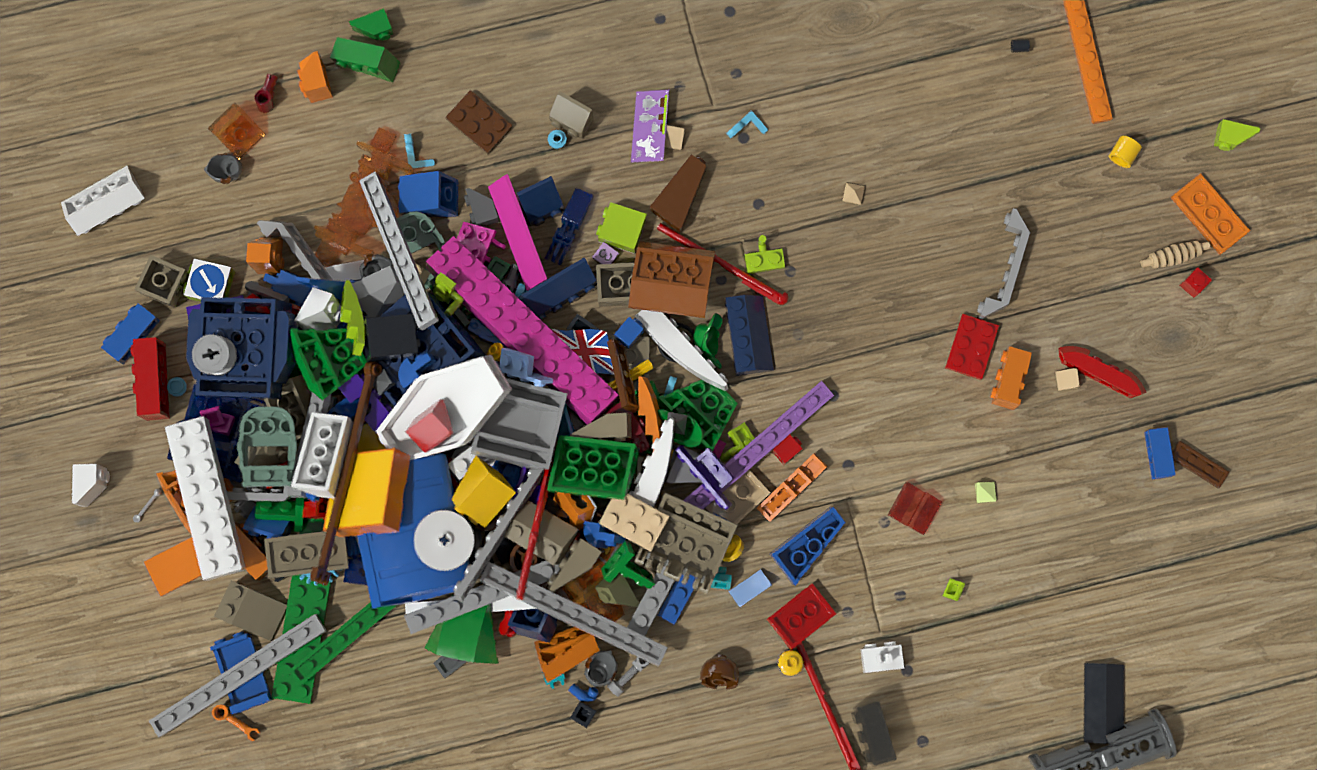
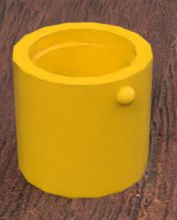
M1120 136L1109 154V158L1123 168H1130L1142 147L1136 140L1128 136Z

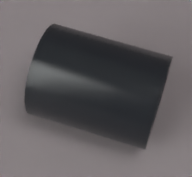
M1029 39L1011 40L1012 53L1029 52Z

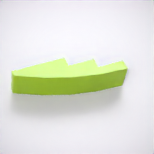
M346 280L342 290L340 322L347 323L346 338L354 339L353 355L361 356L365 345L363 315L355 290L350 280Z

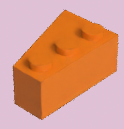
M260 237L256 241L247 243L246 262L257 274L269 273L277 275V273L284 269V258H282L283 239Z
M1010 346L1006 351L1003 350L1000 361L1003 362L1002 367L997 370L995 380H998L996 387L992 388L990 398H993L991 404L1011 410L1016 409L1021 404L1019 397L1021 390L1025 386L1024 379L1028 372L1031 352Z
M234 521L246 571L255 580L260 581L268 574L266 552L261 548L263 544L256 537L252 538L248 534L249 530L243 529L244 523L239 524Z

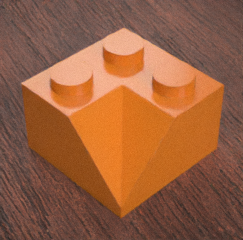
M315 51L299 62L300 69L298 70L301 80L299 81L301 92H303L305 98H309L311 103L333 97L324 62L318 51Z

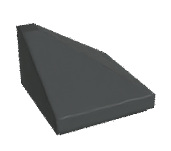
M383 368L381 374L375 377L373 387L381 396L396 383L385 368Z

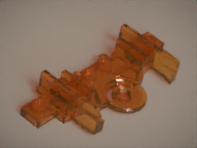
M378 128L370 145L357 141V147L371 153L372 158L363 154L361 159L358 160L359 175L356 172H352L349 175L353 184L349 185L342 201L337 203V206L342 208L341 213H332L333 219H328L329 223L326 228L316 225L314 227L316 231L315 236L322 239L315 255L324 267L332 266L338 253L347 256L350 251L362 258L372 256L375 253L373 250L365 249L355 244L359 235L366 234L370 226L378 228L375 219L371 220L368 216L367 209L369 204L359 182L374 171L379 174L396 218L398 216V203L394 196L388 193L390 183L387 180L391 168L397 169L406 175H412L414 170L410 164L396 158L395 154L389 152L397 136L385 129Z

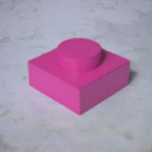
M221 413L225 424L211 427V432L229 436L236 418L232 415Z

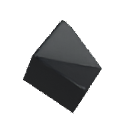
M580 701L570 719L587 728L597 711Z

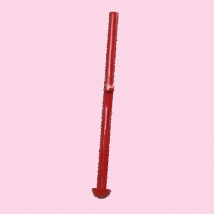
M662 223L657 227V230L688 248L706 250ZM715 255L714 261L725 270L743 280L741 283L778 305H784L788 302L789 296L786 292L781 294Z
M551 458L549 470L545 469L517 590L516 599L518 600L524 599L547 499V489L554 458Z
M801 642L796 648L802 656L803 664L850 770H862L844 728L839 727L834 713L825 699L824 695L826 692L823 690L803 642Z

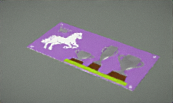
M669 90L636 92L631 162L664 160Z

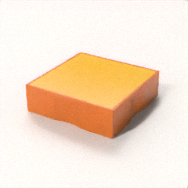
M396 448L356 453L336 536L346 537L362 535L364 533L399 532L403 508V492L407 482L411 455ZM328 498L323 531H327L334 503L332 498Z

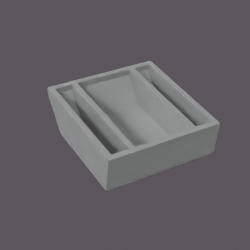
M505 378L512 389L475 435L471 454L521 467L549 470L567 393Z

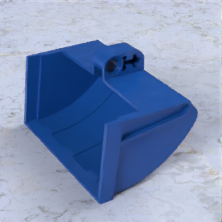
M444 453L410 460L407 482L403 492V508L399 532L357 535L372 608L415 603L455 592L454 588L458 581H462L466 576L464 573L470 564L469 558L455 569L436 570L427 566L419 558L414 546L416 528L427 515L436 511L446 510L455 512L464 518V515L458 513L454 508L456 505L452 501V497L455 493L447 456ZM443 535L439 541L445 546L449 539H446L445 535Z

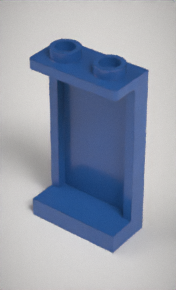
M244 631L234 634L233 639L227 641L225 638L214 642L215 645L210 647L211 651L214 652L221 674L257 652L251 634H245ZM264 672L228 694L232 714H238L273 701Z

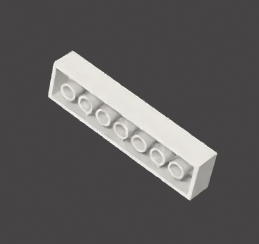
M199 417L165 427L203 580L209 581L245 571L246 566L209 420L205 417Z

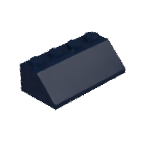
M582 258L518 298L543 321L549 313H556L563 309L564 304L577 301L582 293L586 292L588 294L596 289L597 280L586 259Z
M740 295L726 297L725 305L736 376L774 371L763 296Z

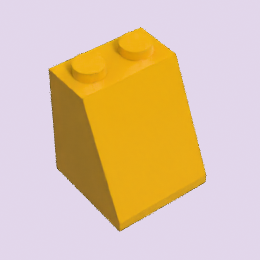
M476 455L453 495L452 501L456 505L454 508L458 513L468 515V519L475 525L479 523L486 527L516 492L500 472Z

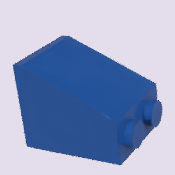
M440 171L400 176V183L398 185V208L400 214L420 212L427 217L458 216V179Z

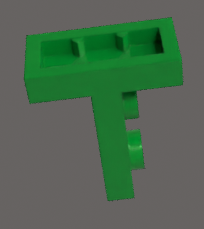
M296 498V501H256L255 519L295 521L294 531L302 532L304 498Z
M624 541L601 568L604 580L609 583L620 572L622 576L630 577L641 587L645 586L651 589L655 585L652 573L630 561L634 556L632 545L627 541Z

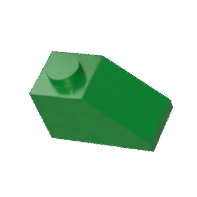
M384 8L349 21L353 31L376 41H384L389 39L391 35H394Z

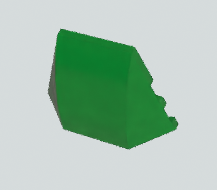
M347 329L290 330L295 360L309 390L322 401L364 368L367 363L363 352L361 356L353 355L354 339L346 338Z
M699 380L685 388L677 389L670 394L657 398L663 410L688 415L699 424L703 432V440L698 446L694 447L703 451L708 448L712 451L714 450L717 441L738 404L726 391L704 380Z
M491 604L436 624L424 648L436 655L472 663L499 664L495 647L496 640H494L493 633L494 625Z

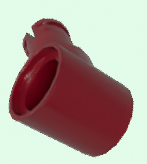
M267 74L263 88H260L254 95L257 108L262 113H268L274 108L273 97L275 93L273 91L278 81V77L275 75L271 77V74Z

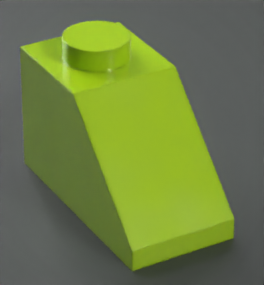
M1223 119L1218 124L1214 146L1224 151L1233 150L1256 136L1260 132V128Z

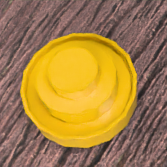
M733 534L722 559L723 561H734L744 550V543L736 534Z

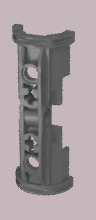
M1155 708L1147 711L1149 715L1123 724L1125 729L1106 735L1109 745L1091 751L1088 743H1085L1067 751L1062 747L1041 756L1035 753L1028 756L1035 770H1066L1068 768L1079 770L1076 765L1080 768L1085 767L1087 761L1093 764L1091 770H1111L1117 767L1118 770H1127L1164 756L1166 760L1176 756V747L1164 717ZM1142 740H1147L1149 743V748L1146 751H1141L1139 748V743ZM1124 747L1128 750L1135 748L1138 752L1137 754L1135 751L1128 752V757L1121 755Z

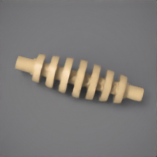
M1193 241L1192 243L1185 242V245L1183 243L1170 245V248H1163V251H1156V254L1154 252L1149 254L1148 259L1141 260L1140 263L1142 268L1152 266L1153 269L1159 266L1179 265L1181 262L1188 261V259H1194L1195 255L1196 257L1201 256L1204 250L1210 249V243L1200 244L1198 241Z

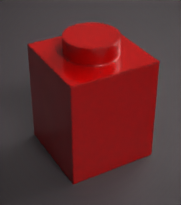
M1197 267L1179 286L1194 298L1201 293L1212 279Z
M789 434L771 452L783 465H786L802 451V443L796 436L792 437Z

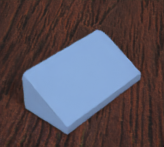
M760 569L731 589L729 593L740 608L772 586V584Z

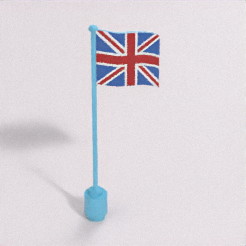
M551 329L596 374L614 375L607 341H609L607 332L594 329L571 331ZM565 404L563 410L569 434H572L573 430L567 406Z

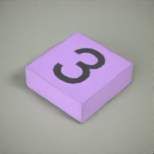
M603 242L592 258L600 264H612L619 253Z

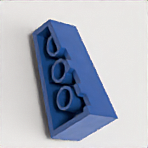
M829 507L769 553L792 585L796 586L804 573L808 571L812 563L823 552V549L845 524V521L834 507Z

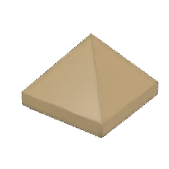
M846 183L843 202L861 205L865 186Z

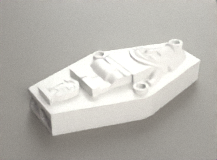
M492 355L421 375L409 387L376 432L379 435L380 442L385 445L386 449L396 448L411 455L410 460L463 446L473 439L512 388ZM440 399H444L453 434L425 453L405 431L417 416Z

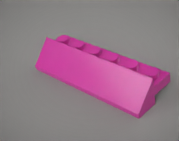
M507 174L488 186L524 285L526 290L529 291L547 280Z

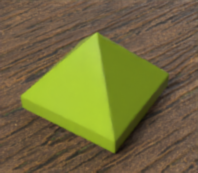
M950 578L943 597L958 601L963 593L965 583Z

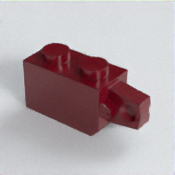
M621 402L605 412L606 414H631L632 438H626L625 442L636 444V447L640 448V453H644L652 447L647 435H645L646 421L642 417L640 418L637 412L632 413L623 409Z

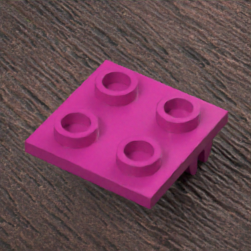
M463 222L457 240L482 264L484 262L489 264L492 260L486 256L490 244L503 250L506 248V245L494 239L497 231Z

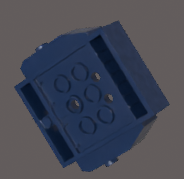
M428 293L435 313L436 310L439 313L436 314L439 321L424 330L418 327V330L415 331L416 338L420 340V350H418V353L415 356L398 358V361L395 363L393 359L376 362L381 365L382 369L385 368L396 383L384 393L394 407L408 390L402 387L398 377L400 365L406 358L412 359L415 362V358L422 353L432 354L436 362L421 372L422 375L486 356L453 314L449 316L445 312L448 308L445 303L439 301L435 295ZM406 295L401 297L380 317L413 314ZM453 330L454 333L458 336V338L462 341V343L459 340L454 339L449 333V331ZM423 344L426 345V349L424 351L421 350V346Z
M201 297L200 309H192L188 318L186 358L193 378L196 380L195 395L227 398L282 399V384L287 383L296 365L290 330H300V326L295 321L297 315L292 313V304L277 299ZM245 307H270V314L245 311ZM227 309L231 310L230 314H226ZM205 335L228 338L236 348L237 359L235 365L229 372L223 375L201 372L192 360V350L195 343ZM238 335L241 336V340H240V341H237V336H238ZM246 364H248L249 369L247 371H245L244 369Z

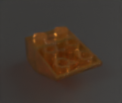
M596 561L591 569L562 587L572 602L613 622H616L625 615L622 606L604 603L599 597L595 587L604 579L601 571L603 566L599 561Z

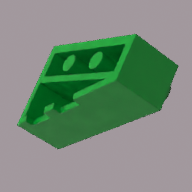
M339 37L336 38L329 57L339 68H349L356 72H362L390 82H394L401 63L385 47Z

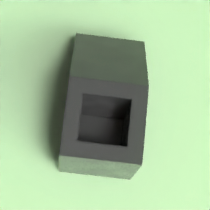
M467 188V195L464 196L467 207L471 206L472 213H469L472 224L476 223L478 226L485 227L500 222L493 200Z

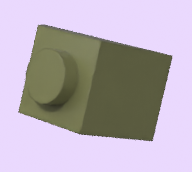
M620 573L617 574L611 583L603 579L595 587L600 599L604 603L628 607L639 606L625 577Z

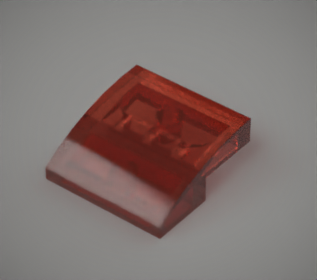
M905 482L887 516L915 532L925 535L942 501L927 492H923L909 482Z

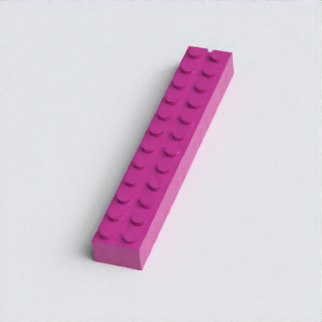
M454 236L441 247V252L439 250L436 251L426 261V269L435 278L441 272L456 283L455 292L463 297L464 301L462 304L507 348L534 356L533 372L552 378L553 383L546 385L551 390L567 393L565 404L587 425L599 419L617 401L618 394Z

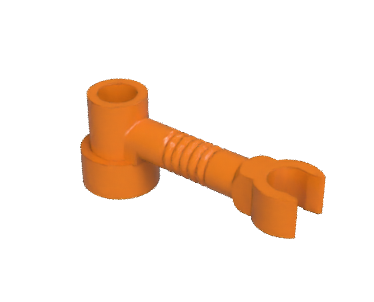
M219 704L212 710L214 719L219 721L227 720L243 731L250 741H255L250 735L251 731L261 733L258 728L248 726L231 714L228 707L224 704ZM220 708L224 710V715L219 714Z

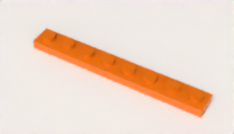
M1063 0L1092 123L1111 121L1113 118L1084 0Z

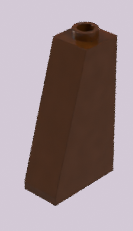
M692 154L650 206V212L679 234L684 227L706 172V162L701 157H695Z

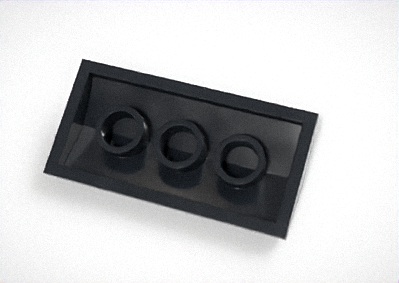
M1084 663L1083 742L1108 744L1106 735L1124 729V665Z

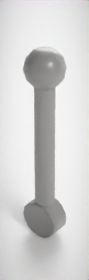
M160 489L154 490V495L139 514L133 516L134 522L141 521V516L155 498L161 495Z

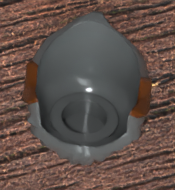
M224 153L213 156L204 168V171L216 182L229 184L239 178L243 166L235 155Z
M380 254L366 257L360 265L361 279L388 266H393L391 259Z
M610 650L594 653L585 663L584 675L594 687L609 685L618 672V664Z

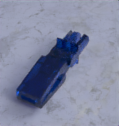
M575 188L562 215V226L557 228L552 237L551 245L544 259L549 260L556 246L551 262L556 263L562 249H564L558 265L562 266L575 239V229L579 231L594 195Z

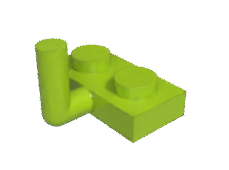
M761 235L758 240L759 252L744 255L747 274L785 269L783 250L767 251L766 236Z
M440 272L436 277L433 293L441 302L444 301L449 304L452 299L454 300L445 311L449 316H452L464 299L455 292L456 283Z
M745 422L728 432L735 446L720 456L723 462L736 455L755 439Z

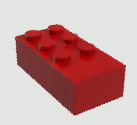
M157 337L133 339L131 355L134 356L132 374L135 375V383H133L132 388L133 393L136 394L137 416L146 421L170 419L166 344Z

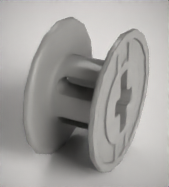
M205 335L195 343L192 350V360L195 366L201 372L207 374L223 375L233 368L237 359L234 344L228 338L222 336Z

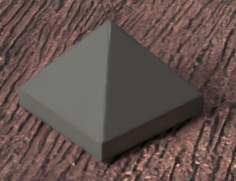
M668 412L667 421L671 417L675 419L674 433L684 435L688 415Z

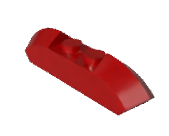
M1064 346L1058 348L1061 364L1071 369L1077 368L1079 373L1130 399L1147 393L1141 381L1126 368L1123 372H1120L1118 367L1102 363L1103 360L1099 357L1089 356L1090 350L1082 347Z

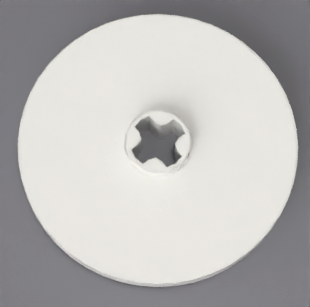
M446 510L436 511L427 515L417 526L414 535V546L417 555L427 566L442 571L452 570L462 565L471 555L474 546V535L469 523L459 514ZM443 535H445L446 539H449L445 546L439 541Z

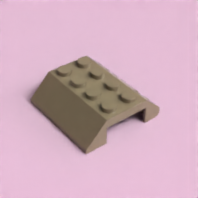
M665 493L658 510L670 517L653 550L650 552L641 547L635 563L643 565L645 559H648L645 567L649 568L653 563V559L660 561L656 572L661 573L663 567H666L663 575L679 581L681 575H684L682 584L688 582L689 575L694 576L697 579L693 583V589L697 590L699 583H702L699 591L707 594L737 525Z

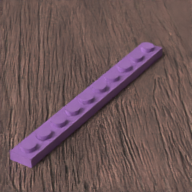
M822 381L724 464L734 476V479L720 490L721 492H724L834 396ZM701 484L683 501L703 510L716 498L712 493H708Z

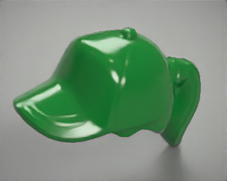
M715 313L709 323L697 325L693 334L694 344L702 351L703 354L701 356L705 360L709 359L714 366L721 369V362L715 355L719 347L718 337L720 336L719 329L722 325V317Z
M658 409L659 417L664 422L668 418V411ZM688 416L685 434L674 433L673 441L686 447L698 446L703 440V432L699 424L692 417Z

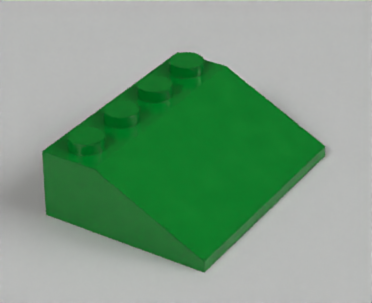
M559 435L547 490L625 500L636 471L639 456L636 444Z

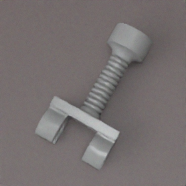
M637 657L632 662L633 666L619 681L613 680L608 685L610 691L619 697L624 692L623 685L638 670L641 672L650 662H645Z

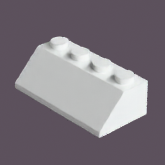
M125 166L66 199L61 204L65 219L77 236H79L80 234L88 233L98 224H104L112 216L123 213L128 207L138 205L144 199V196L129 167Z
M311 413L292 481V488L318 497L335 499L354 423L349 417Z

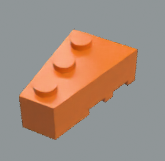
M577 627L554 634L550 643L540 640L534 642L540 666L547 683L600 651L595 636Z

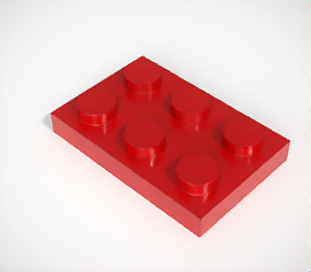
M962 314L945 369L982 380L999 325Z
M812 583L766 620L789 649L792 650L835 616L836 612Z

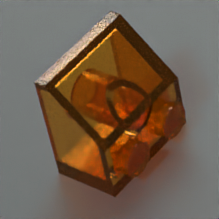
M235 102L207 128L237 159L244 156L265 135L261 128Z

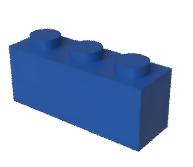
M138 303L136 306H132L128 311V316L116 325V330L113 334L108 335L104 339L101 348L124 365L131 356L133 339L146 338L160 320Z

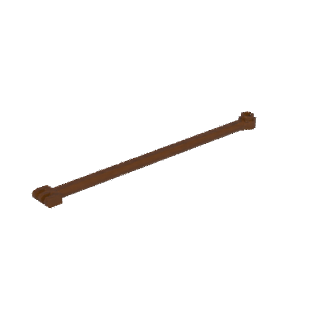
M370 361L364 366L365 379L318 567H312L310 575L311 581L325 586L328 585L331 572L327 571L374 380L382 372L381 365L376 362Z

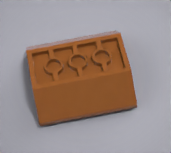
M640 241L632 273L628 308L705 318L715 251Z

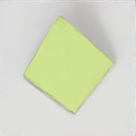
M994 482L975 483L977 503L996 502Z

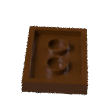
M471 90L445 117L447 121L486 154H489L513 128L507 120Z

